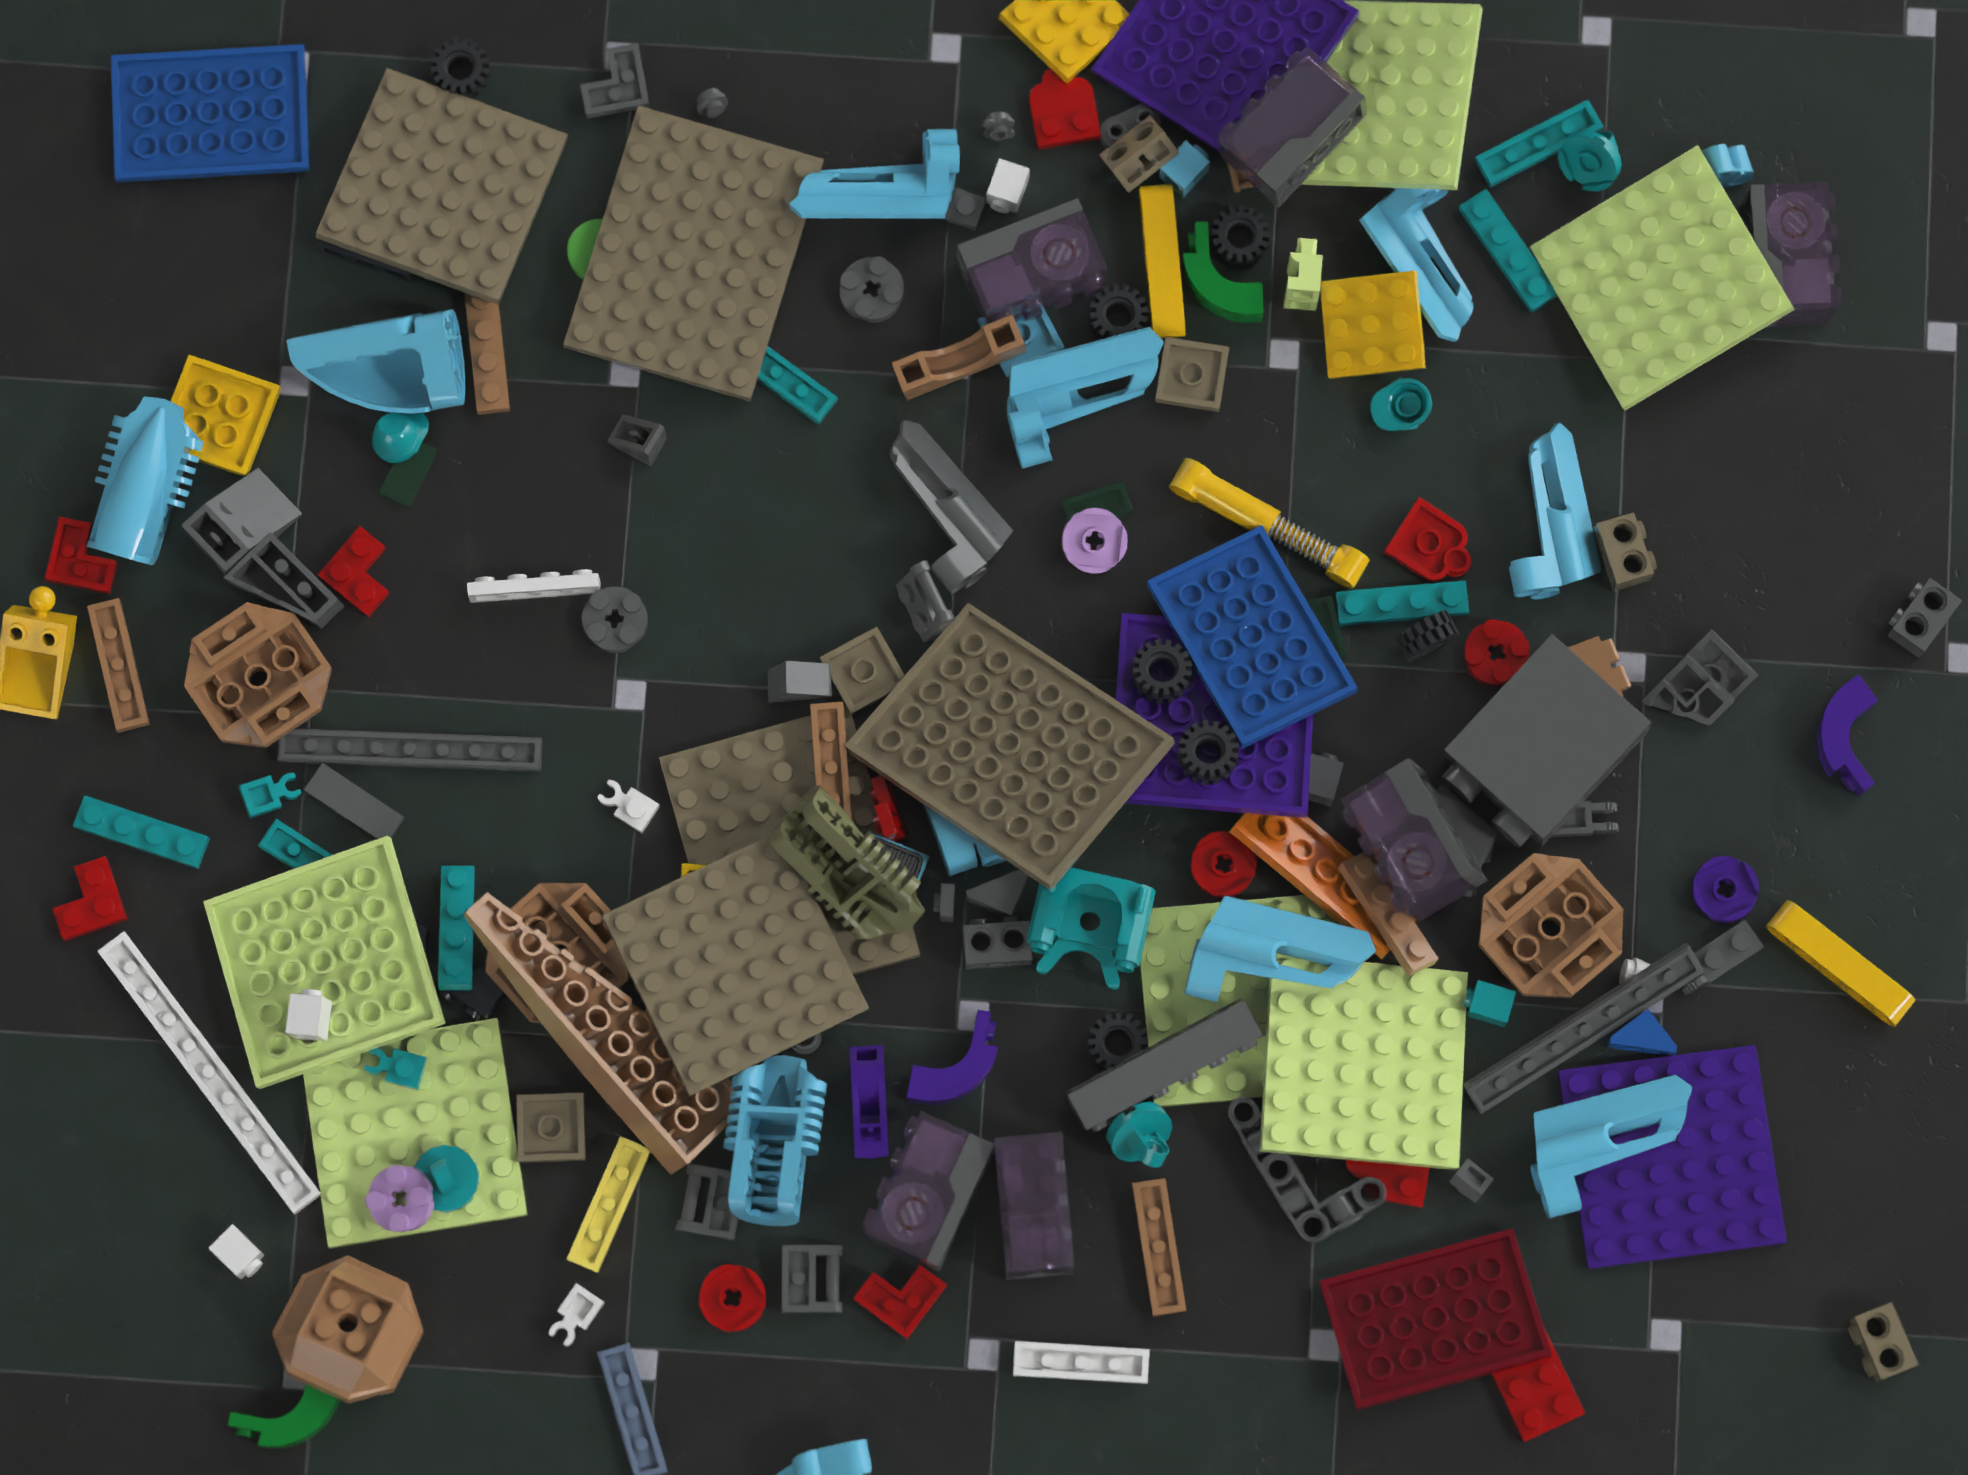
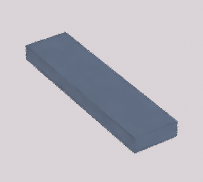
M630 1343L597 1352L633 1475H661L668 1473Z

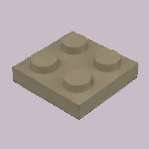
M1165 337L1155 402L1219 412L1229 347Z
M878 627L819 657L821 663L831 664V681L852 716L886 698L905 676Z
M584 1093L517 1095L519 1163L586 1161Z

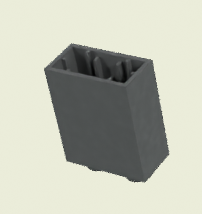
M1551 634L1444 749L1443 760L1451 767L1442 775V779L1466 802L1471 804L1481 793L1500 811L1491 820V823L1512 844L1520 848L1530 837L1537 845L1542 847L1648 733L1651 722L1558 638Z

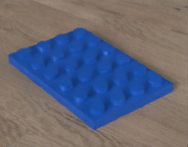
M304 44L111 55L116 182L310 171Z
M1259 526L1147 581V588L1183 650L1189 654V660H1191L1194 669L1230 731L1235 734L1236 741L1241 749L1357 693L1358 687L1263 526Z

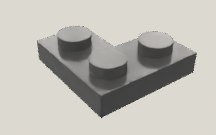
M638 43L608 48L607 55L612 79L581 84L587 119L637 110L638 106L650 107Z

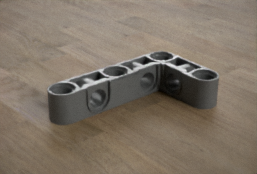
M1240 1097L1230 1104L1228 1115L1239 1133L1242 1143L1286 1216L1292 1221L1299 1235L1304 1240L1309 1242L1323 1241L1336 1232H1340L1362 1219L1364 1215L1385 1202L1387 1197L1386 1186L1382 1181L1374 1177L1361 1179L1321 1203L1318 1202L1307 1186L1305 1178L1291 1154L1260 1151L1262 1109L1256 1101L1247 1097ZM1248 1103L1253 1108V1116L1249 1121L1241 1122L1236 1115L1237 1108L1241 1104ZM1278 1160L1284 1161L1288 1167V1173L1282 1179H1275L1271 1174V1166ZM1369 1183H1375L1380 1189L1379 1198L1374 1202H1367L1362 1195L1364 1186ZM1311 1218H1318L1323 1225L1322 1232L1316 1237L1309 1236L1305 1230V1225Z

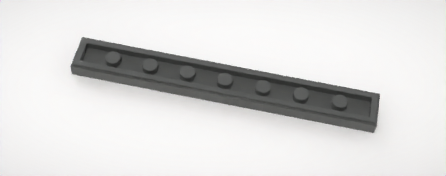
M294 729L278 740L277 761L281 763L541 772L542 737Z
M1684 943L1463 1084V1087L1478 1112L1482 1114L1700 976L1705 971L1690 945Z

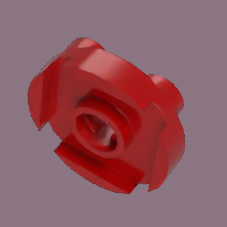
M1490 619L1474 628L1465 642L1464 660L1467 670L1475 680L1484 685H1504L1529 659L1530 645L1521 630L1513 624ZM1502 647V653L1505 655V658L1503 660L1501 658H1497L1495 661L1491 660V652L1488 648Z
M1216 831L1206 835L1198 842L1192 853L1190 868L1195 883L1208 895L1214 898L1233 897L1242 893L1250 885L1255 876L1257 859L1256 854L1233 834L1228 833V831ZM1219 856H1222L1225 860H1232L1233 864L1229 866V872L1224 873L1223 870H1216L1215 866L1218 864L1217 858Z
M723 1265L711 1271L704 1279L700 1290L699 1305L704 1317L712 1326L725 1332H740L750 1328L760 1319L766 1307V1291L759 1276L751 1269L740 1265ZM731 1289L733 1293L741 1292L742 1296L738 1299L740 1304L737 1307H734L732 1304L726 1306L723 1303L727 1298L725 1294L727 1290Z

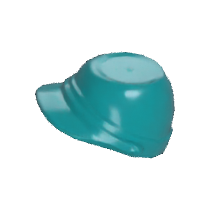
M1402 377L1376 392L1370 403V410L1375 424L1387 431L1417 429L1418 425L1426 420L1432 408V398L1428 388L1420 381L1412 378L1403 379Z
M389 412L383 415L377 421L373 430L372 446L376 455L389 463H400L408 460L418 452L428 432L429 421L423 413Z

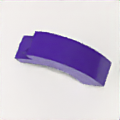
M1859 674L1844 684L1824 708L1818 723L1816 741L1818 755L1828 777H1831L1840 770L1843 774L1841 780L1850 792L1855 791L1858 796H1861L1870 790L1875 782L1852 752L1849 732L1853 721L1873 708L1878 700Z
M978 1010L971 1047L959 1063L944 1069L913 1065L907 1102L924 1105L947 1104L969 1095L983 1083L995 1063L998 1047L986 1045V1040L993 1042L996 1022L990 1021L991 1012Z
M883 1045L851 1046L850 1068L855 1158L875 1159L889 1156Z

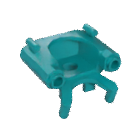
M1071 867L1052 890L1039 883L1026 942L1030 945V951L1045 954L1038 962L1036 971L1039 974H1046L1064 954L1075 951L1085 952L1100 962L1108 988L1117 990L1120 984L1118 971L1133 973L1134 968L1140 965L1156 891L1150 886L1138 884L1130 880ZM1083 914L1097 915L1100 919L1099 927L1093 931L1083 929L1080 924V918Z

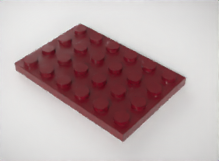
M1513 1228L1319 1281L1356 1410L1552 1357Z

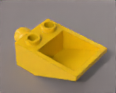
M39 586L32 590L29 595V603L32 608L12 605L3 614L0 637V709L57 719L74 646L77 616L49 611L55 605L56 598L54 592L48 587ZM17 628H19L22 631V633L16 632ZM45 634L53 635L54 639L45 637Z

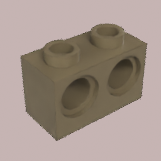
M1148 116L1099 154V156L1129 193L1177 156L1179 152L1155 120Z
M1634 512L1597 523L1593 532L1612 590L1617 591L1650 581L1654 575L1653 570L1657 569V565L1652 551L1646 550L1643 541L1647 538L1643 522L1636 520ZM1618 529L1625 530L1629 534L1630 540L1619 542L1615 539L1613 532ZM1626 560L1636 561L1640 571L1636 573L1628 572L1623 562Z
M1892 1302L1850 1319L1852 1325L1848 1327L1850 1337L1856 1346H1861L1865 1356L1861 1359L1864 1370L1869 1377H1874L1875 1382L1918 1365ZM1869 1319H1875L1881 1324L1882 1332L1879 1337H1874L1868 1333L1866 1324ZM1883 1350L1890 1351L1894 1355L1895 1364L1892 1368H1886L1881 1364L1880 1353Z

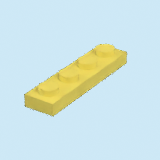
M620 1136L569 1252L567 1261L599 1273L651 1153L647 1147Z

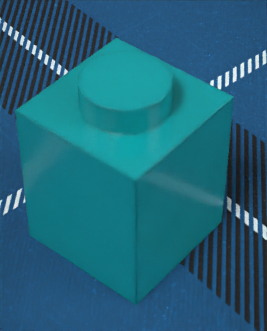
M1478 980L1474 988L1468 987L1463 1003V1006L1468 1007L1466 1016L1504 1028L1509 1019L1516 991Z

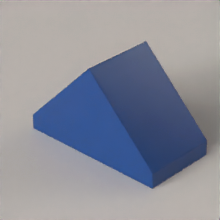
M1649 1009L1612 1035L1606 1045V1048L1660 1056H1674L1677 1051V1045Z

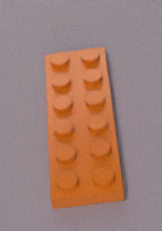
M1245 813L1230 830L1231 834L1340 925L1369 932L1376 950L1375 954L1379 958L1383 959L1390 951L1389 946L1338 870L1339 865L1343 861L1355 857L1309 817ZM1393 889L1414 922H1416L1422 912Z

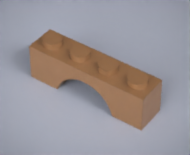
M1012 314L982 326L974 335L954 345L933 351H920L892 362L902 391L906 399L909 400L1028 351Z

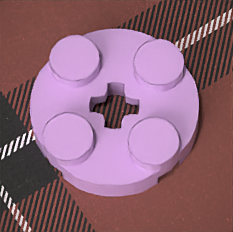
M1087 508L1073 514L1065 524L1061 537L1062 549L1067 560L1077 569L1087 573H1103L1114 567L1124 557L1128 543L1127 532L1121 521L1110 511L1101 508ZM1092 531H1098V537L1103 538V544L1097 545L1096 550H1091L1090 544L1085 542L1086 536H1091Z
M392 1165L382 1170L374 1178L365 1203L367 1208L370 1209L373 1219L382 1228L394 1232L413 1231L422 1227L430 1218L434 1210V1202H432V1191L434 1189L428 1176L418 1168ZM406 1191V1206H397L395 1203L396 1193Z

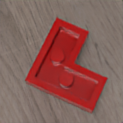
M59 517L45 575L46 582L111 594L118 563L116 560L87 555V543L92 532V523Z
M359 526L320 571L318 577L368 618L390 594L386 588L366 573L386 548Z
M881 775L872 778L873 788L869 791L877 814L873 816V822L878 834H883L885 838L899 844L910 840L892 783Z
M106 856L75 866L74 868L84 898L53 908L64 941L128 920Z
M921 1265L901 1291L873 1272L853 1300L907 1340L945 1290L947 1284Z

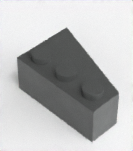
M271 532L223 577L230 585L283 611L295 613L298 618L320 629L344 607Z

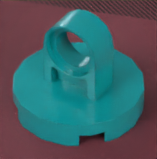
M1579 130L1571 133L1563 142L1562 148L1558 152L1559 166L1565 177L1569 181L1575 179L1578 183L1583 184L1582 189L1586 191L1599 192L1607 189L1620 175L1622 166L1613 133L1610 131L1597 133L1590 130Z
M1153 1102L1138 1103L1134 1105L1135 1111L1130 1112L1126 1116L1123 1112L1120 1113L1110 1124L1106 1135L1110 1149L1120 1160L1127 1162L1141 1161L1151 1167H1160L1169 1154V1147L1166 1141L1169 1139L1172 1131L1171 1119L1159 1104Z
M442 1145L431 1148L420 1156L414 1167L424 1172L432 1182L434 1189L432 1191L434 1211L443 1213L458 1211L472 1201L479 1185L480 1176L477 1165L467 1152L455 1146Z

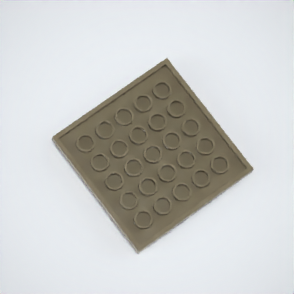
M387 68L318 226L316 238L499 305L567 142L568 134L457 93L452 94L448 90H443L435 85Z
M770 835L602 915V919L689 1096L869 1009L814 894H810L806 890L809 886L807 880L774 849L770 841Z

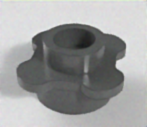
M991 113L983 121V127L986 128L983 131V137L996 141L1012 138L1015 135V131L1012 129L1015 121L1007 113Z

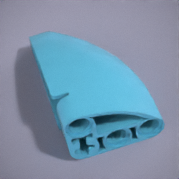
M453 309L429 314L417 313L286 340L290 360L295 368L329 393L348 402L368 409L394 413H423L464 404L465 369L458 319Z

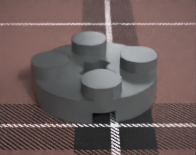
M863 258L852 263L842 274L839 290L840 299L845 310L854 318L867 320L870 323L882 322L893 316L900 307L904 294L903 279L897 268L885 258ZM866 284H878L880 286L877 290L878 296L865 295L863 291L866 289Z
M607 587L595 591L590 596L583 609L582 625L587 637L597 648L608 653H621L631 649L633 645L644 637L648 626V615L641 598L636 593L623 587ZM612 612H618L620 617H624V622H619L617 628H612L611 623L606 621V617L611 616Z

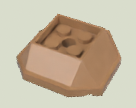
M247 602L192 638L184 687L221 742L267 748L322 710L332 668L295 613L262 607L261 605ZM258 672L266 673L267 680L264 684L260 686L251 684L254 674Z
M1533 853L1483 896L1478 946L1522 996L1571 998L1622 954L1623 908L1579 859ZM1545 921L1554 922L1558 926V934L1555 936L1546 935L1542 931V923Z
M539 883L511 908L513 912L522 917L524 924L532 930L538 929L547 936L546 940L557 948L568 950L569 953L575 956L573 960L584 968L590 967L620 990L629 982V972L602 919V915L611 910L586 883ZM488 952L486 973L530 1022L541 1023Z
M348 1255L303 1274L272 1331V1338L278 1349L287 1376L346 1403L394 1392L423 1336V1327L409 1284ZM344 1322H352L357 1328L352 1332H344L339 1326Z

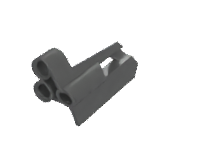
M903 420L900 425V434L892 444L890 458L895 468L955 545V547L942 555L931 566L933 569L931 571L932 574L952 595L962 587L966 589L972 586L986 573L987 568L985 565L999 551L1013 530L927 431L918 423Z

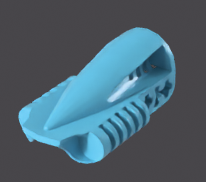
M144 396L137 409L127 417L123 418L114 415L111 425L122 428L121 434L109 431L108 437L118 439V444L106 442L105 448L115 451L114 457L103 454L101 458L102 460L112 462L110 468L99 465L98 471L108 473V478L104 479L97 476L95 478V482L105 485L87 547L141 563L155 564L173 505L185 508L186 505L185 502L175 500L177 494L186 497L189 495V491L179 488L180 483L192 485L193 480L182 477L183 471L195 474L196 469L186 466V461L198 463L200 458L190 455L189 451L193 449L201 452L204 441H201L184 422L183 407L166 399Z
M786 1055L773 1056L765 1059L761 1065L751 1066L732 1077L731 1089L734 1092L730 1093V1101L732 1103L729 1104L728 1112L732 1115L727 1116V1124L729 1126L726 1127L725 1135L729 1138L724 1139V1147L734 1151L728 1196L729 1209L733 1215L741 1220L768 1226H789L799 1222L806 1156L817 1155L819 1152L817 1143L820 1142V1134L817 1132L821 1131L822 1123L819 1120L823 1119V1111L821 1109L824 1108L825 1100L821 1097L826 1095L827 1087L825 1082L817 1080L816 1077L807 1071V1064L804 1059Z

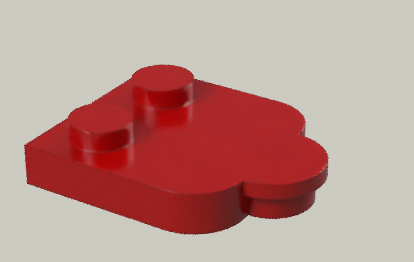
M1049 67L1043 75L1042 83L1036 85L1031 90L1029 96L1038 150L1100 140L1101 131L1091 84L1079 77L1072 78L1068 83H1065Z
M1421 497L1415 501L1383 551L1384 554L1429 582L1439 581L1446 575L1449 577H1460L1471 566V556L1464 548L1468 540L1467 531L1464 526Z
M1346 1160V1167L1349 1173L1359 1178V1181L1367 1177H1374L1385 1184L1387 1189L1385 1202L1423 1208L1430 1168ZM1369 1183L1364 1186L1362 1193L1370 1199L1377 1200L1380 1195V1189L1375 1183Z

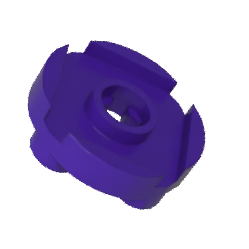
M1730 856L1714 857L1705 862L1694 876L1691 890L1692 898L1698 910L1710 921L1735 922L1745 917L1756 903L1759 892L1758 879L1753 869L1745 862L1733 859ZM1720 881H1724L1726 885H1733L1734 889L1730 892L1731 897L1725 898L1724 895L1717 893Z

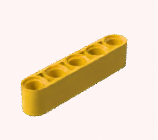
M1172 184L1140 186V208L1151 329L1161 339L1165 337H1185V317Z
M1786 900L1766 925L1768 931L1886 1024L1895 1027L1915 1002L1914 997L1906 989L1792 901Z

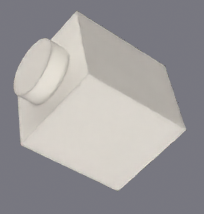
M999 158L986 194V203L991 204L990 207L1001 213H1009V211L1017 213L1029 180L1030 168Z
M302 989V994H290L285 1033L295 1039L327 1041L332 1001L323 997L322 992L318 990Z
M233 1224L209 1247L240 1279L245 1275L249 1278L255 1274L263 1264L260 1260L265 1256Z

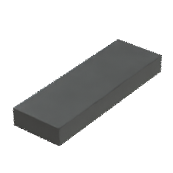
M324 763L321 764L304 788L306 793L375 839L385 836L392 838L405 819L402 815Z

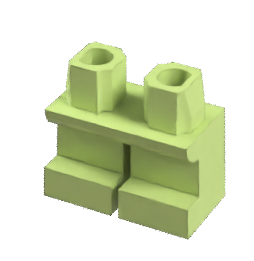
M1298 238L1297 249L1295 252H1290L1284 308L1316 311L1320 294L1323 255L1316 254V239Z

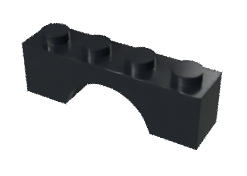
M416 921L434 985L437 986V994L450 1003L453 998L462 1003L464 1007L461 1010L476 1021L480 1017L485 1020L491 1019L507 995L486 973V968L483 966L473 970L472 990H439L438 968L431 962L428 953L430 933L426 927Z

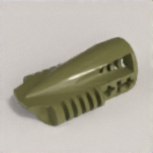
M820 785L806 793L784 815L772 831L770 841L774 849L810 883L806 889L810 894L817 890L818 893L815 898L819 902L826 899L827 901L823 906L828 911L834 907L835 910L832 915L836 919L843 916L840 923L844 927L852 925L849 932L856 939H872L885 933L899 935L911 928L925 911L916 897V889L921 882L913 874L906 877L909 870L905 866L898 869L900 861L896 857L889 861L888 859L892 853L888 849L880 852L883 844L879 840L872 844L871 842L875 836L871 832L863 835L843 808ZM798 816L801 821L795 826L791 822ZM805 827L810 830L806 835L801 832ZM814 836L818 839L816 844L811 840Z

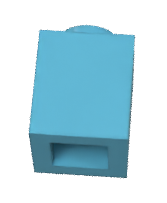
M1187 141L1177 149L1179 154L1162 166L1159 173V178L1166 184H1172L1173 190L1182 198L1209 171L1210 164L1208 154L1196 144L1192 146Z

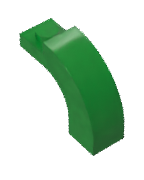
M1208 221L1195 222L1194 232H1188V250L1195 253H1183L1182 260L1184 277L1194 297L1207 310L1221 318L1241 323L1262 322L1264 314L1262 282L1237 283L1222 277L1215 270L1210 260Z
M305 1384L301 1401L287 1415L275 1419H265L231 1412L228 1426L236 1428L235 1435L255 1438L256 1432L261 1433L258 1443L261 1447H291L305 1442L319 1433L333 1417L340 1399Z

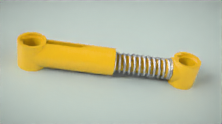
M1185 458L1169 485V488L1183 499L1194 503L1198 502L1249 531L1263 526L1269 538L1274 537V541L1278 539L1279 544L1284 542V547L1289 545V549L1294 548V552L1299 551V555L1304 553V558L1309 556L1310 561L1314 559V563L1319 562L1320 566L1327 569L1326 575L1343 587L1354 589L1370 561L1365 554L1349 545L1342 544L1340 547L1330 546V542L1326 544L1325 540L1320 541V537L1316 539L1315 534L1309 535L1310 531L1304 532L1305 528L1300 530V526H1297V528L1294 526L1295 523L1291 525L1289 520L1287 522L1284 521V517L1280 519L1281 511L1217 477L1206 466L1193 459Z

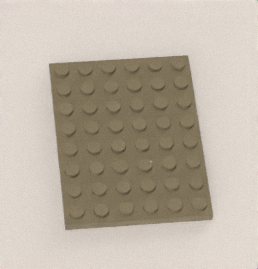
M638 106L565 337L564 348L751 402L807 219L800 218L789 208V204L798 196L799 188L804 178L812 172H820L822 170L824 159Z
M967 603L955 617V621L941 633L844 747L847 749V753L1040 884L1052 890L1175 743L1173 737Z
M844 706L847 743L857 731L852 715L848 708ZM811 715L659 757L688 864H711L771 835L784 815L806 793L816 787ZM847 753L851 819L863 835H866L868 831L879 835L873 822V816L877 814L869 790L873 787L867 766ZM797 816L791 823L797 826L801 820ZM805 827L801 832L806 835L810 830ZM815 836L811 839L815 844L818 841ZM816 899L853 975L920 957L913 927L899 935L885 933L872 939H856L849 932L852 925L844 927L840 923L843 916L836 919L832 915L835 908L833 907L828 911L823 906L827 900L824 899L819 902Z

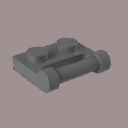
M922 561L912 566L910 572L895 585L899 598L905 604L912 618L913 627L919 633L923 643L934 640L955 621L952 611L947 610L929 573L931 568L927 561Z
M688 1164L686 1175H689L684 1204L681 1219L677 1220L675 1230L734 1241L739 1218L733 1215L729 1209L728 1196L731 1171ZM702 1178L711 1179L703 1224L694 1222L701 1180Z
M782 1245V1313H843V1303L839 1302V1257L843 1256L842 1245ZM816 1256L826 1257V1302H816Z

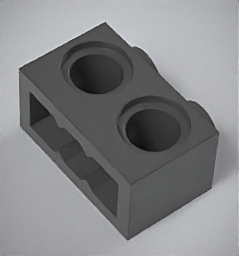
M1929 578L1924 586L1919 582L1907 597L1912 602L1906 611L1899 608L1888 623L1893 628L1887 636L1918 658L1923 655L1962 602L1960 598L1932 578ZM1933 597L1936 599L1939 609H1928L1924 604V598ZM1913 622L1918 625L1920 635H1910L1905 629V623Z
M1010 916L1002 918V923H989V919H973L969 921V925H963L966 970L1032 965V951L1029 950L1030 945L1026 942L1030 926L1029 921H1022L1021 916ZM1011 933L1019 934L1023 938V944L1018 948H1010L1004 942L1005 937ZM979 935L985 936L989 939L990 946L986 950L978 951L971 944L973 938Z

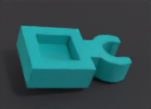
M295 773L285 774L275 784L271 775L240 785L238 789L249 818L280 809L282 806L280 798L287 800L297 799L302 793L301 790L298 789L291 792L285 787L287 782L295 780Z
M378 1048L369 1050L371 1055L380 1058V1063L376 1067L365 1065L364 1069L366 1072L372 1075L387 1072L385 1079L387 1083L419 1090L427 1057L394 1049L390 1058Z

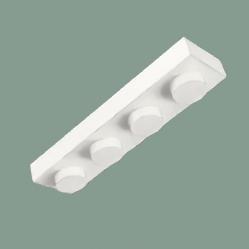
M588 569L575 570L573 575L560 576L558 572H544L538 578H527V575L514 574L507 576V580L494 581V577L486 576L475 578V582L467 583L468 597L471 603L593 594L595 591L601 590L598 573L592 574V570Z
M1015 1341L1013 1376L1147 1384L1149 1349Z

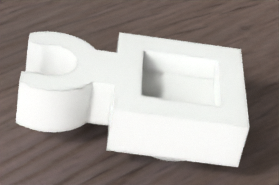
M608 780L607 785L615 790V795L612 798H605L599 794V802L607 807H618L614 817L642 834L659 809V804L632 787L627 794H624L617 782Z
M576 1283L557 1310L558 1313L564 1316V1319L551 1326L549 1335L554 1337L559 1329L567 1330L568 1337L563 1344L566 1347L570 1346L575 1340L576 1327L579 1326L586 1331L604 1305V1301Z

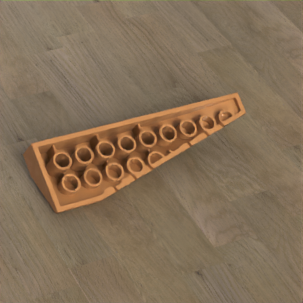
M489 893L482 896L463 914L500 969L542 1025L580 1072L670 1175L690 1163L728 1125L727 1116L732 1115L728 1112L729 1104L732 1103L730 1101V1093L734 1092L731 1089L732 1082L730 1079L726 1078L689 1096L647 1009L645 1011L641 1010L632 1003V998L590 967L584 968L573 960L575 956L564 948L560 950L547 941L545 934L538 929L532 930L522 922V917Z

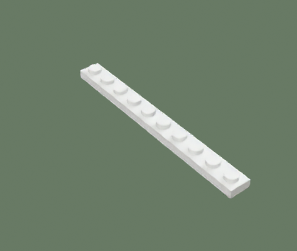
M122 932L99 949L98 953L291 1211L297 1214L321 1196L318 1188L126 932Z

